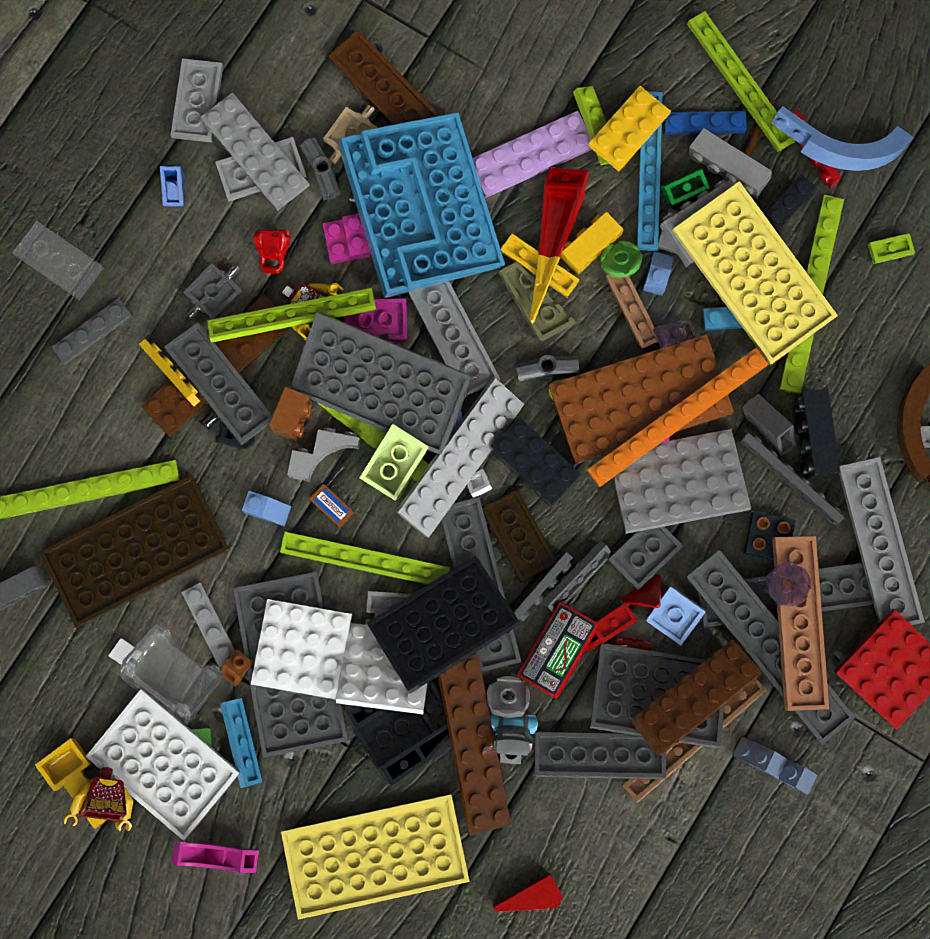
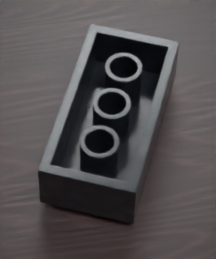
M828 389L803 391L792 402V411L797 417L795 431L800 437L798 452L803 458L801 472L807 481L829 479L841 472Z
M520 417L490 447L491 453L550 508L581 476L568 461Z

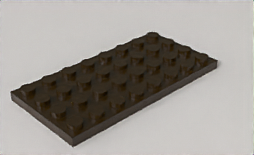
M190 475L39 553L75 627L79 628L229 551L230 548L194 476Z

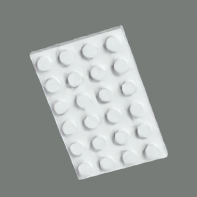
M144 689L137 693L86 755L99 769L102 767L112 768V779L122 780L129 794L183 841L187 839L239 774L230 762Z

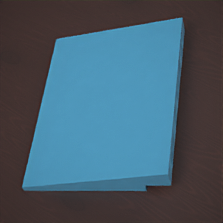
M459 113L365 130L359 135L340 139L338 146L384 298L505 266Z

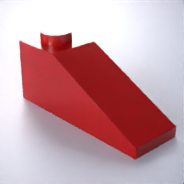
M548 873L493 905L495 912L545 910L548 907L552 910L561 905L560 900L564 898L551 874Z

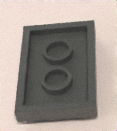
M664 526L637 531L608 561L636 590H639L683 545Z

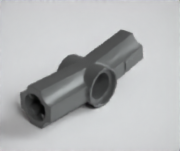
M316 138L305 140L300 145V148L314 171L323 199L331 200L340 195V191L330 160L324 154ZM321 165L328 167L325 171L317 170Z
M544 355L539 359L515 364V371L518 382L540 377H551L552 375H578V356L553 357L551 355ZM544 362H549L553 368L546 371L541 365Z

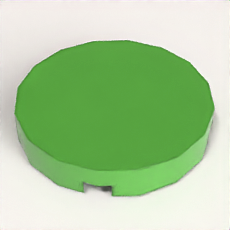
M619 241L615 245L612 243L601 254L602 268L605 273L612 277H628L634 274L642 263V256L638 246L627 241Z

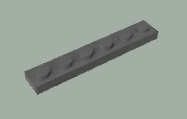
M748 433L739 442L833 526L839 524L844 519L841 515V510L837 506L826 502V498L821 492L814 491L809 487L810 484L802 476L798 477L788 463H782L772 449H766L761 444L760 438L756 435Z

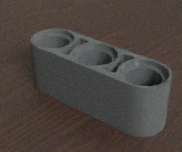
M38 566L31 567L0 583V610L47 586Z

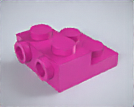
M359 214L344 216L342 220L323 223L331 264L371 257Z

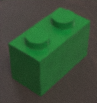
M695 169L660 185L667 205L677 204L710 188L702 169Z

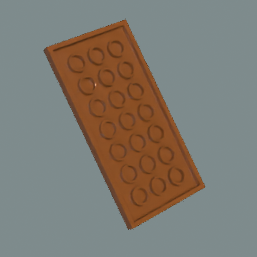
M706 334L549 384L548 387L574 464L611 453L718 376L720 370ZM726 395L678 431L733 414L734 410L729 396Z

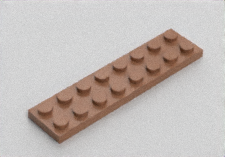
M816 536L772 538L785 711L829 709Z

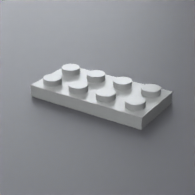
M182 58L171 129L172 138L212 143L213 133L200 117L218 104L223 72L222 63Z
M291 137L275 142L301 175L306 177L294 138ZM233 157L215 162L228 201L260 192V189Z

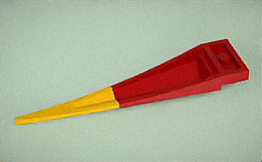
M549 168L544 184L539 255L530 314L532 324L535 321L585 197V188L590 175L588 170Z

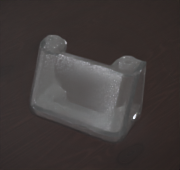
M155 624L123 659L120 676L136 691L139 692L141 689H144L181 722L188 725L221 682L224 675L214 665L201 667L171 644V633L166 628Z

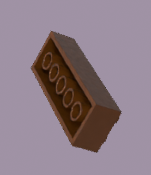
M732 639L634 717L632 724L660 757L757 680L762 672Z

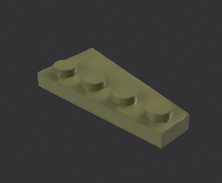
M518 262L499 271L500 277L539 343L575 325L576 321L569 317L563 311L564 309L549 297L547 291L532 324L530 314L535 279Z

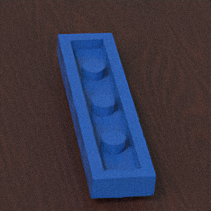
M746 111L671 112L664 120L665 135L700 134L703 128L712 134L746 133Z

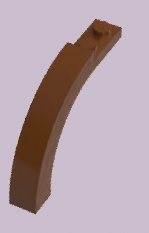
M929 363L914 377L903 395L898 411L897 435L901 454L910 472L918 482L926 478L927 484L930 487V458L926 453L921 436L922 411L930 395Z

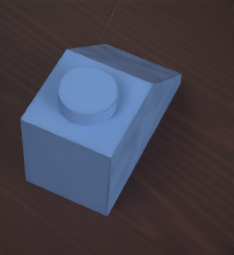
M653 252L643 291L663 296L674 257Z
M248 491L242 508V512L247 515L284 527L291 510V506L251 491Z

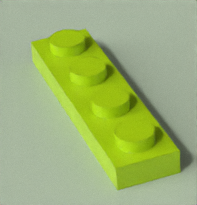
M593 86L575 89L573 94L592 140L607 122ZM597 154L600 165L609 164Z

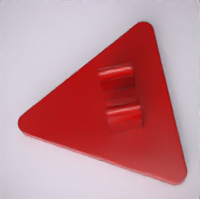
M657 574L639 590L635 589L624 596L622 602L659 608L661 606V575Z

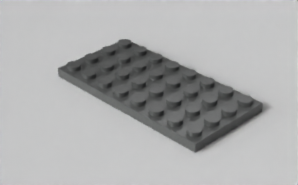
M316 312L290 389L308 395L311 400L385 432H388L392 424L428 445L429 448L427 450L442 455L473 376L326 314Z
M313 572L233 588L244 654L253 662L247 671L263 758L348 741L342 704L336 703V699L251 684L267 599L324 609L318 573Z

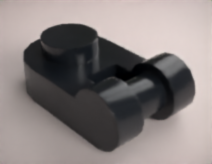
M220 422L219 436H216L215 443L238 449H249L253 446L255 442L254 436L243 445L234 436L233 439H228L229 429L223 422Z

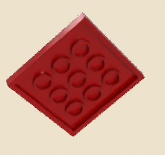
M892 609L834 672L895 729H898L930 695V642L896 610Z

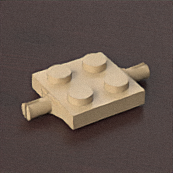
M367 105L362 114L346 107L327 132L323 141L335 150L329 158L332 164L335 165L341 157L338 146L341 138L359 135L362 131L378 128L368 119L373 111H375L372 106Z

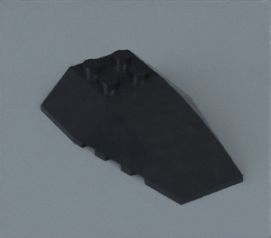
M438 677L427 683L423 714L356 705L344 711L353 733L373 765L391 786L427 763L450 738Z

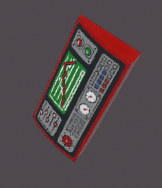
M559 602L517 676L557 699L600 625Z

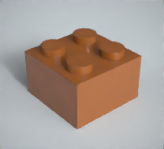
M285 387L269 424L273 433L296 442L299 437L302 438L306 430L304 423L307 418H311L314 410L310 397Z

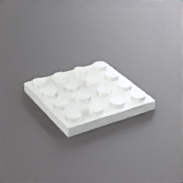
M267 599L251 684L336 699L352 614Z
M350 623L336 703L423 714L427 684L409 694L369 627Z

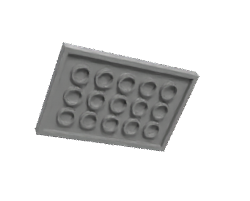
M732 429L670 440L669 443L661 442L613 477L626 534L751 509Z

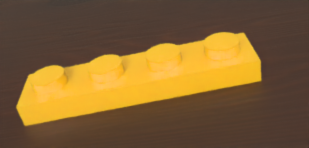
M511 234L502 246L501 253L512 261L518 262L524 269L536 276L539 252L514 234ZM557 264L549 286L568 298L578 284L579 279Z
M146 339L139 343L193 406L198 404L200 400L195 396L198 391L190 383L186 385L183 382L186 378L178 369L175 372L172 370L171 367L174 364L167 356L162 358L159 355L162 352L154 342L150 345Z

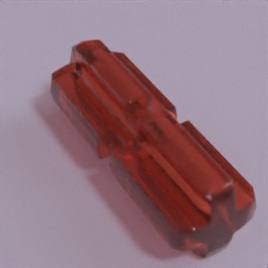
M620 636L616 637L615 645L648 651L652 649L651 641L633 640V638Z

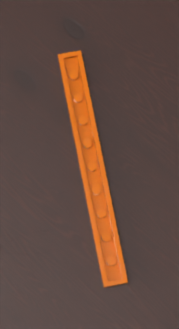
M755 348L587 469V472L598 487H601L769 364L758 349Z

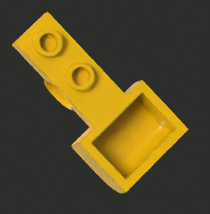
M70 738L35 764V766L53 791H58L64 786L73 799L81 786L89 782L83 771L93 763L86 757L87 754L74 738ZM87 818L94 829L106 821L103 819Z

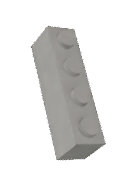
M704 128L689 147V156L694 162L707 166L711 173H718L724 177L726 182L730 179L735 184L740 181L749 195L755 198L758 197L771 179L772 171Z

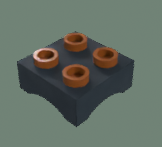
M755 511L752 512L743 554L774 560L772 538L793 537L796 520Z

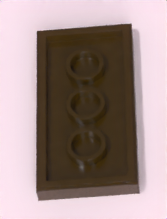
M518 489L482 507L484 517L520 583L557 563L554 554Z

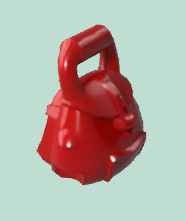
M284 229L256 230L253 239L256 250L260 254V269L265 274H280L284 268L286 251L290 246V232ZM266 260H278L279 266L265 265Z

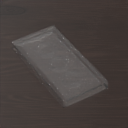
M38 221L34 223L12 252L14 256L79 301L104 269L98 262Z

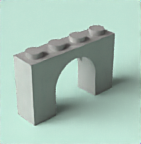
M732 179L727 182L725 180L720 181L714 186L715 190L710 193L707 190L697 196L698 200L694 203L689 201L680 207V212L676 214L671 212L662 218L664 222L660 225V228L685 267L694 263V260L672 230L734 186L735 183Z

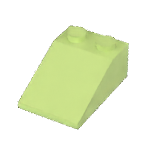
M392 424L360 476V479L396 501L408 485L429 446Z

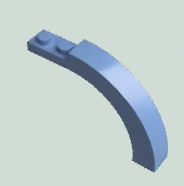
M783 106L771 122V124L803 145L804 148L801 152L806 156L827 166L844 170L861 171L884 166L896 159L914 138L897 126L888 136L876 142L867 144L845 143L822 134Z

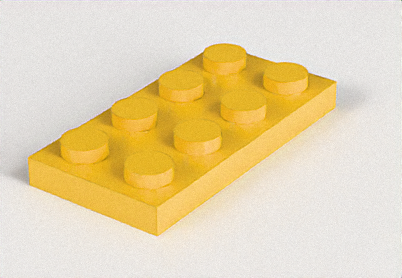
M639 86L589 142L588 146L620 172L670 115L671 111L643 87Z

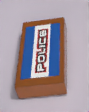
M324 484L309 498L339 528L354 514Z

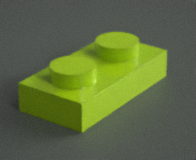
M910 233L868 244L873 264L910 256L915 253Z

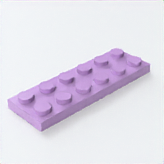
M579 112L571 113L472 158L485 198L591 151L592 149L588 146L591 138Z

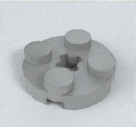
M511 676L498 678L497 682L491 684L487 690V703L493 715L504 718L521 717L529 706L530 691L518 678ZM506 694H510L514 699L506 700L503 697H506Z

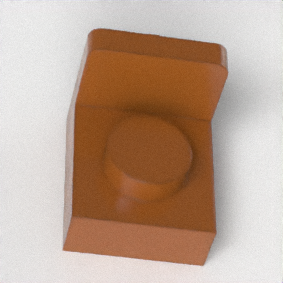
M236 650L223 664L220 675L237 687L253 662L239 650Z

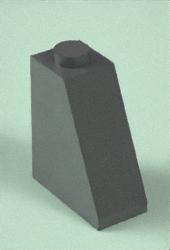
M757 394L754 398H750L745 402L743 411L746 419L780 458L796 445L793 425L761 395Z

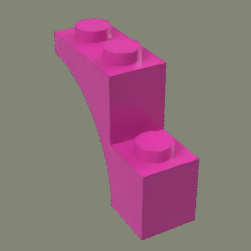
M174 842L171 864L215 868L238 873H256L259 851L245 847L221 846L208 842Z

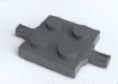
M211 263L183 292L194 305L186 315L193 320L199 312H202L211 319H217L243 292L232 279L240 271V268L233 264L225 272L219 270Z

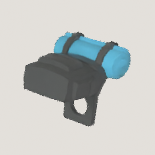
M525 713L521 717L504 718L491 714V726L493 731L496 732L493 735V748L500 754V762L521 764L522 755H528L532 750L533 739L530 737V734H534L538 727L536 715ZM505 754L516 755V757L508 758Z

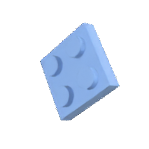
M670 586L661 598V606L654 608L646 621L676 643L682 645L706 610L673 586Z

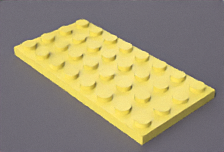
M740 181L672 230L769 365L773 364L838 316Z
M451 794L281 831L298 919L470 882Z

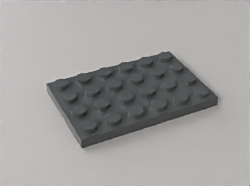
M601 643L590 728L642 736L632 724L634 717L706 660ZM724 706L679 742L719 749L721 746Z

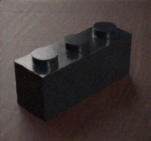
M802 174L799 175L765 214V217L777 233L806 202L817 187Z

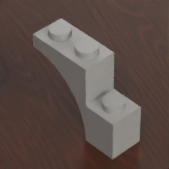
M331 428L318 430L313 454H310V450L298 448V451L292 450L287 473L288 477L310 482L313 471L320 461L329 454L341 449H359L360 438L356 437L357 434L352 432L339 434L336 433L335 429Z

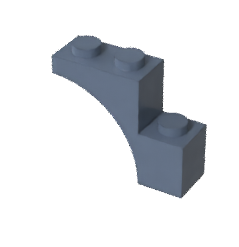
M741 737L732 755L807 795L817 778V775L807 768L744 737Z

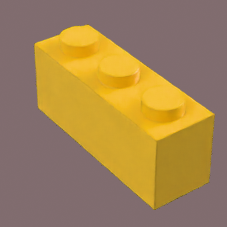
M607 212L602 216L600 214L592 220V225L588 229L583 228L576 235L577 239L572 243L569 241L564 246L560 258L576 275L582 272L606 247L614 243L622 235L624 229Z

